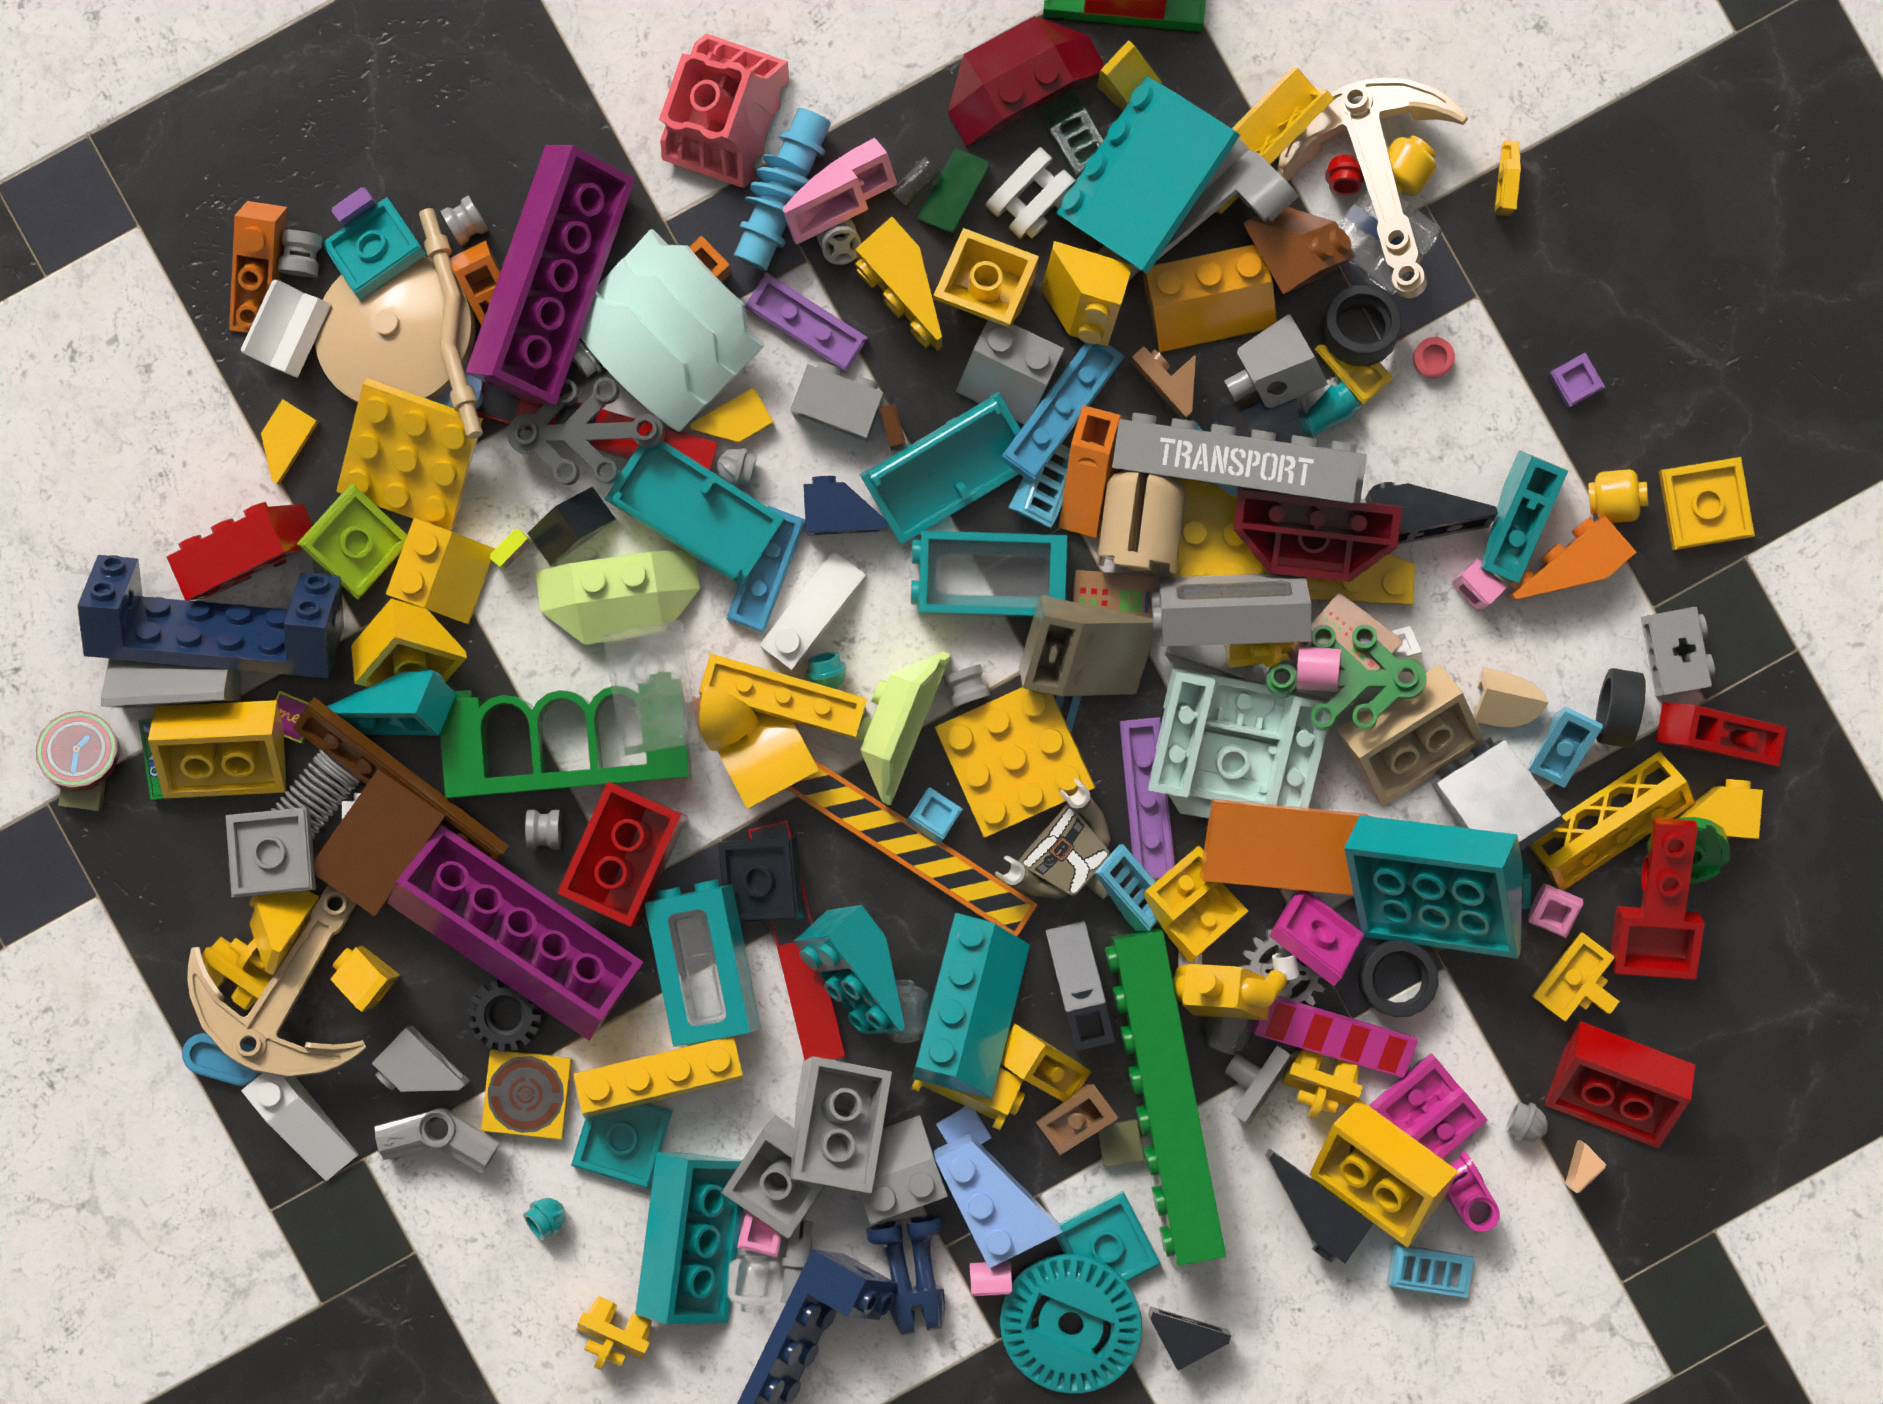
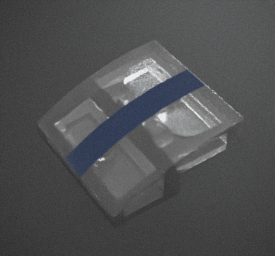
M1366 188L1338 226L1349 236L1351 249L1356 256L1348 262L1359 268L1363 276L1394 295L1396 290L1392 283L1393 272L1389 270L1377 231L1379 221L1368 188ZM1400 197L1404 215L1408 217L1422 259L1440 236L1442 230L1419 210ZM1397 236L1391 240L1390 244L1399 245L1403 242L1404 237ZM1411 272L1403 274L1401 280L1405 281Z

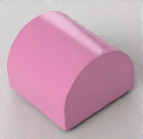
M1477 558L1452 581V585L1476 610L1480 611L1490 605L1505 590L1506 586L1492 572L1482 569V561Z
M1300 646L1296 688L1338 692L1341 649Z
M1543 883L1532 903L1528 917L1529 923L1567 938L1583 906V899Z
M746 1210L737 1248L777 1257L783 1235Z
M1004 1261L991 1268L988 1267L986 1262L970 1263L971 1294L974 1296L1010 1294L1012 1292L1010 1261Z

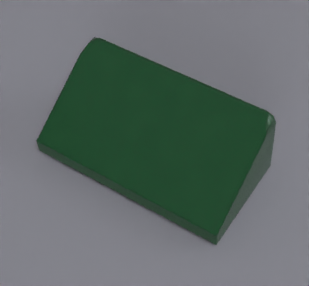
M955 148L917 219L953 238L986 177L991 163Z

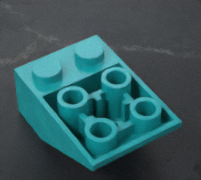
M862 905L827 910L794 940L801 950V959L808 967L820 974L825 981V990L833 999L843 1004L850 1013L848 1015L849 1021L858 1031L866 1035L901 1032L905 1029L886 936Z

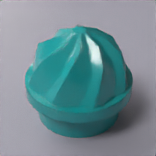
M825 652L808 659L809 668L806 670V675L812 683L833 689H838L844 683L846 664L840 660L839 653Z
M552 1198L533 1201L530 1204V1209L523 1214L526 1224L540 1240H544L549 1235L551 1237L556 1236L566 1221L564 1206Z

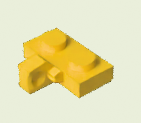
M1580 932L1531 997L1565 1022L1578 1005L1586 1010L1593 1003L1606 1014H1611L1620 1001L1603 989L1608 980L1602 976V973L1615 957L1587 935Z

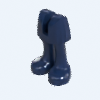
M915 1216L905 1220L907 1233L912 1245L916 1286L911 1285L903 1248L901 1220L886 1221L868 1227L866 1229L867 1240L869 1243L880 1245L883 1248L888 1260L891 1280L897 1283L893 1291L894 1302L890 1308V1314L900 1334L916 1333L914 1324L915 1311H912V1306L923 1305L921 1311L926 1321L927 1331L942 1329L945 1311L944 1288L936 1285L931 1261L932 1237L939 1234L943 1227L940 1216Z

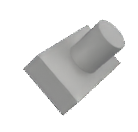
M1276 1046L1261 1069L1238 1053L1228 1065L1225 1074L1247 1088V1091L1232 1114L1243 1122L1251 1124L1295 1057L1279 1046Z

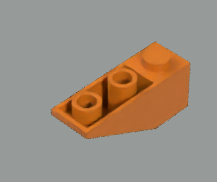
M247 201L235 214L229 330L249 332L271 282L280 278V272L277 271L278 259L284 253L281 237L282 231L286 230L287 207Z
M1082 405L1070 448L1058 528L1098 538L1103 520L1107 483L1117 473L1118 469L1112 468L1119 419L1127 420L1123 416Z
M1589 516L1571 531L1575 536L1571 542L1565 547L1557 543L1541 557L1545 564L1535 573L1527 569L1524 571L1520 583L1513 581L1510 585L1514 591L1506 598L1511 602L1604 580L1637 552L1606 516L1595 521Z

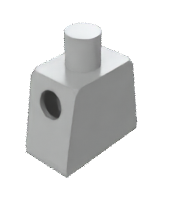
M1290 314L1239 347L1237 354L1245 370L1224 380L1235 402L1257 391L1267 408H1273L1328 385L1314 354Z

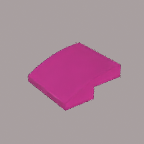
M1432 1053L1407 1072L1404 1078L1401 1077L1369 1104L1372 1109L1441 1159L1488 1121L1468 1094L1456 1083Z

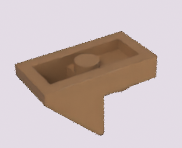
M1143 346L1132 356L1130 363L1178 417L1186 420L1192 413L1196 356L1194 355L1170 376L1167 372L1170 365L1157 350L1154 349L1150 353Z
M1086 1084L1070 1099L1043 1115L1036 1123L1059 1155L1113 1123L1118 1117L1095 1085Z

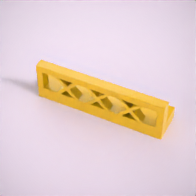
M1292 67L1232 129L1240 134L1239 138L1250 150L1259 153L1271 164L1335 98L1328 90L1315 88L1298 68ZM1236 194L1219 208L1216 213L1222 214L1239 196Z
M711 653L699 689V695L701 696L704 687L717 689L737 697L754 711L855 740L867 703V698Z
M1659 751L1562 815L1566 821L1565 823L1528 847L1546 867L1555 887L1564 891L1650 834L1654 818L1673 819L1694 805L1695 802L1687 781ZM1658 768H1661L1668 776L1667 779L1658 785L1644 784L1646 776ZM1620 793L1633 794L1632 801L1626 806L1610 807L1612 799ZM1585 816H1599L1598 824L1590 830L1577 829L1579 820ZM1552 838H1566L1564 847L1550 856L1541 847Z

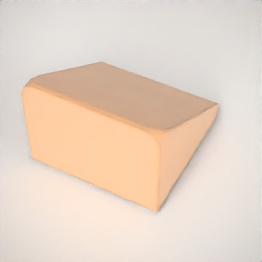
M1580 1140L1576 1143L1565 1183L1575 1193H1580L1606 1168V1164L1586 1143Z

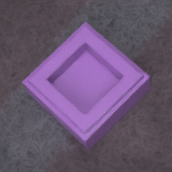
M361 187L332 207L331 211L345 227L378 203L365 187Z
M1586 352L1548 373L1567 408L1605 388Z

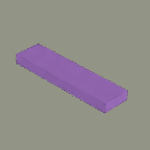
M1160 717L1119 721L1132 855L1154 880H1159L1175 866L1168 794L1148 790L1161 728Z

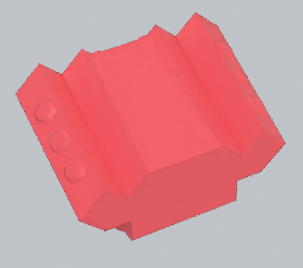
M707 33L694 43L690 55L682 53L659 120L665 124L660 139L662 160L741 188L746 187L755 179V161L765 153V139L773 116L775 117L776 111L780 108V89L789 82L788 61Z

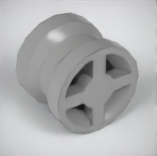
M469 195L462 198L460 205L457 207H447L441 210L442 216L460 246L468 243L470 236L476 233L484 234L489 231Z
M851 219L816 235L823 255L830 263L844 265L857 258L855 249L861 244V240ZM838 234H844V237L836 238L834 236Z
M981 664L943 676L945 685L951 687L953 693L951 698L953 708L991 695L989 688L983 685L981 680L983 673Z
M527 810L525 824L527 850H537L540 846H548L551 850H561V810H551L548 814H540L537 810Z

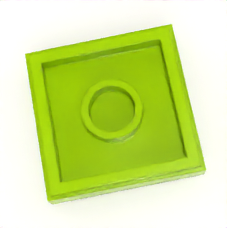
M350 484L299 540L297 545L330 576H341L342 587L355 599H359L401 553L407 534L355 485Z

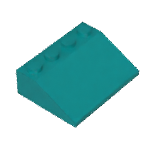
M1146 76L1141 85L1133 91L1129 103L1119 118L1110 126L1108 135L1096 153L1088 159L1084 171L1074 186L1065 194L1062 204L1056 213L1148 274L1240 137V134L1172 90Z
M1364 815L1359 816L1344 847L1361 932L1364 933V937L1388 941H1407L1417 945L1519 958L1521 951L1523 864L1518 834Z

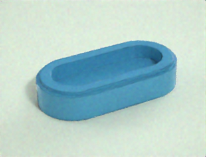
M207 1033L194 1035L184 1044L182 1050L183 1062L190 1071L196 1074L238 1086L248 1085L262 1074L242 1066L228 1057ZM241 1043V1048L245 1052H251L255 1049L252 1045Z

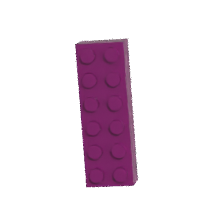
M545 145L465 373L529 403L557 404L635 178L573 145Z
M440 825L397 879L387 902L388 905L589 1041L630 986L643 964L642 960L443 825Z

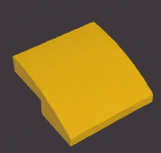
M758 712L756 716L759 719V723L749 738L745 735L738 742L730 744L731 749L717 751L747 809L820 771L795 722Z
M1200 846L1196 847L1143 893L1163 930L1190 963L1248 912L1244 905L1223 883L1203 881L1200 878L1204 853Z

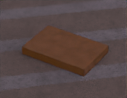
M377 769L315 858V875L375 917L388 901L397 879L436 832L447 815L383 770Z

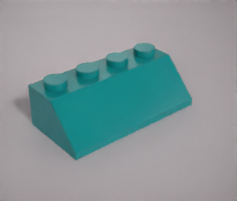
M955 913L912 1079L992 1099L1030 947L1028 943L996 923Z
M656 1152L636 1315L665 1324L728 1323L743 1207L721 1192L742 1160L694 1153Z

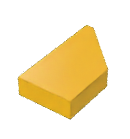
M283 399L261 432L271 480L279 485L319 423Z

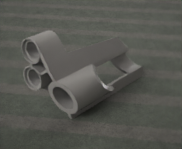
M1238 138L1159 258L1236 194L1264 222L1267 219L1272 222L1299 195L1259 153L1250 150ZM1106 246L1096 253L1131 264ZM1134 265L1132 266L1129 280L1140 271Z

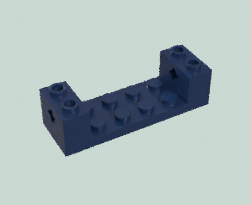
M98 555L77 605L84 656L328 678L344 629L341 576H330L320 573H300L289 609L267 608L243 604L211 603L200 600L185 601L163 597H144L142 595L138 558Z
M812 1249L737 1404L791 1403L800 1391L801 1383L799 1381L805 1368L812 1364L818 1354V1341L823 1331L828 1329L833 1323L837 1311L847 1317L880 1320L881 1316H884L890 1310L894 1302L893 1291L897 1283L846 1254Z

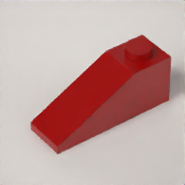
M1663 702L1655 742L1779 767L1787 727L1702 706Z

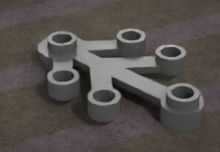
M607 377L600 378L594 383L593 394L564 424L549 425L565 405H572L579 399V387L569 379H565L563 387L567 385L572 386L573 392L569 398L563 399L559 395L556 405L544 404L534 415L521 414L511 421L507 430L508 442L514 450L526 455L536 453L553 470L554 478L563 485H572L577 482L580 476L579 467L571 460L563 459L548 442L565 441L593 469V474L597 480L604 484H611L619 477V466L613 460L604 458L588 441L634 439L636 443L644 448H655L663 442L666 434L662 421L652 414L639 415L633 422L589 423L606 404L615 402L619 397L620 390L618 385ZM605 384H611L613 388L611 395L601 397V387ZM644 423H651L653 426V430L648 436H641L640 427ZM532 427L533 434L531 438L522 440L520 436L522 429ZM606 464L612 465V474L607 478H602L600 475L601 467ZM567 465L571 466L573 469L571 477L562 479L560 476L561 469Z

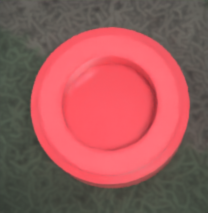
M1430 337L1423 340L1413 353L1415 369L1420 375L1430 379L1444 376L1450 371L1455 361V353L1448 341L1440 337Z

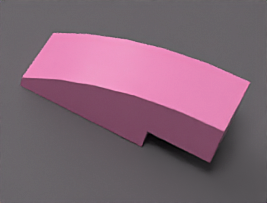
M875 138L854 148L832 162L808 181L784 206L782 210L796 245L868 210L865 200L897 185L888 153Z

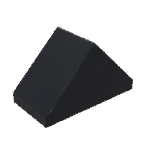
M592 486L556 505L527 534L549 565L553 566L617 519Z
M1150 1306L1149 1318L1178 1371L1229 1344L1231 1334L1228 1329Z

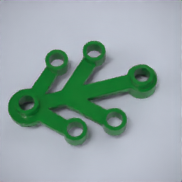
M1319 625L1311 633L1313 647L1341 649L1340 668L1342 670L1339 671L1338 688L1342 689L1327 704H1319L1311 712L1312 725L1319 731L1330 730L1335 725L1336 718L1367 688L1385 687L1370 704H1360L1354 709L1352 721L1354 726L1361 731L1373 729L1377 723V718L1398 698H1415L1423 692L1426 686L1427 675L1424 667L1414 659L1404 658L1398 660L1377 640L1375 629L1369 625H1360L1355 628L1352 634V643L1358 651L1368 652L1384 670H1367L1336 640L1335 631L1330 626ZM1364 632L1372 636V641L1368 644H1361L1357 640L1358 635ZM1320 633H1327L1330 635L1331 640L1327 644H1320L1316 641V637ZM1282 662L1275 667L1269 668L1266 674V685L1268 691L1273 696L1288 698L1296 692L1297 670L1292 665ZM1285 672L1290 676V679L1285 684H1279L1274 679L1276 674ZM1402 672H1410L1414 676V680L1405 684L1398 679V676ZM1323 711L1331 715V720L1324 724L1316 720V715ZM1367 711L1371 713L1373 719L1369 723H1361L1357 719L1358 714Z

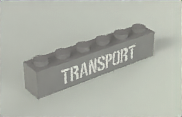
M1133 413L1132 421L1119 419L1112 468L1349 503H1360L1367 454L1356 453L1357 444L1333 441L1331 449L1316 447V438L1292 435L1291 443L1275 441L1276 433L1252 430L1250 438L1236 436V427L1212 424L1211 432L1195 430L1196 421L1172 418L1171 426L1156 424L1157 416Z

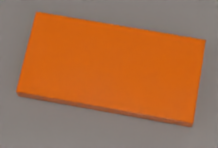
M1212 799L1200 878L1203 881L1354 895L1344 847L1359 816L1369 815Z

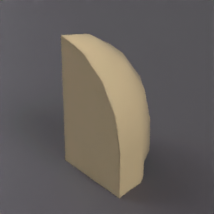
M1483 667L1477 686L1483 688V693L1479 704L1474 706V719L1482 724L1514 728L1528 724L1540 716L1549 701L1536 685L1522 677Z

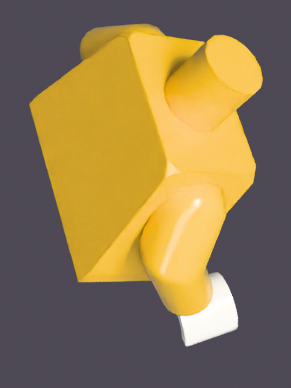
M1178 949V968L1173 977L1176 1001L1183 1003V1006L1194 1016L1268 1020L1269 1006L1273 1004L1284 989L1287 980H1292L1299 976L1297 957L1292 954L1289 957L1283 958L1282 953L1274 954L1272 956L1274 970L1267 977H1264L1242 967L1202 965V954L1190 963Z

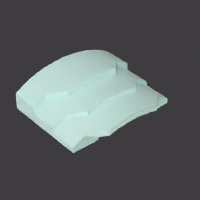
M653 229L647 232L627 256L621 259L597 286L580 338L594 356L630 394L678 432L687 429L690 426L689 424L697 419L765 346L746 326L745 304L717 279L688 245H668Z
M1172 668L1148 790L1168 794L1180 814L1209 818L1212 799L1309 808L1327 731L1317 730L1312 725L1311 712L1315 706L1327 704L1330 700L1296 691L1288 698H1277L1268 691L1266 683L1209 672ZM1325 711L1319 712L1316 715V720L1324 724L1330 721L1331 715Z

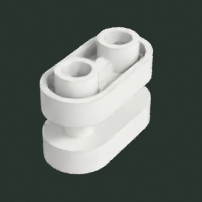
M1041 147L1008 178L985 205L997 217L1007 209L1015 217L1009 229L1019 239H1022L1025 235L1033 239L1048 223L1044 216L1054 206L1060 207L1065 194L1076 182L1065 170H1062L1054 177L1046 169L1053 158ZM1035 180L1043 190L1026 206L1018 197Z

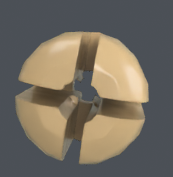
M1124 470L1114 474L1107 483L1096 565L1104 567L1105 559L1113 560V564L1120 565L1121 568H1124V571L1159 575L1160 567H1170L1169 572L1176 575L1187 494L1184 485L1172 476L1149 473L1147 478L1146 473Z

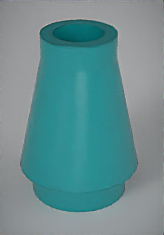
M1343 381L1335 387L1331 384L1306 413L1313 438L1321 432L1355 417L1354 412L1361 408V405Z

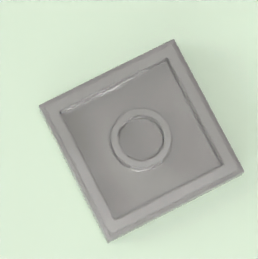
M310 808L226 815L232 897L316 890Z

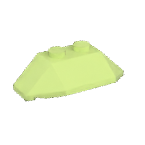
M684 550L653 551L575 562L535 572L540 611L584 645L665 634L701 589L697 559Z
M946 652L936 654L890 674L887 682L880 679L871 701L878 704L873 719L864 718L856 740L863 742L860 751L880 798L887 805L891 806L951 654Z

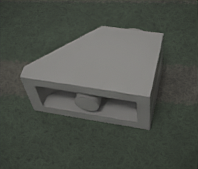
M413 1025L405 1028L372 1063L378 1069L375 1073L377 1078L389 1089L394 1090L397 1087L401 1092L460 1090L470 1082Z

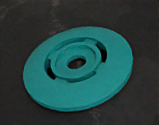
M1060 1254L1035 1262L1017 1276L1012 1283V1292L1006 1294L1003 1301L1000 1328L1003 1343L1009 1357L1025 1376L1033 1382L1056 1392L1069 1394L1086 1393L1112 1383L1130 1366L1141 1341L1142 1315L1133 1290L1122 1276L1110 1266L1087 1256ZM1045 1295L1049 1298L1040 1312L1039 1326L1033 1327V1308L1039 1298ZM1068 1312L1078 1314L1083 1320V1329L1074 1335L1063 1332L1059 1326V1319L1063 1314ZM1104 1320L1111 1322V1334L1108 1341L1101 1350L1095 1353L1093 1348L1102 1336Z

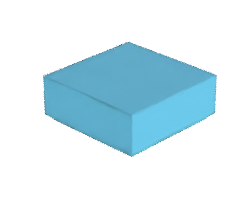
M929 787L906 823L940 844L963 809Z

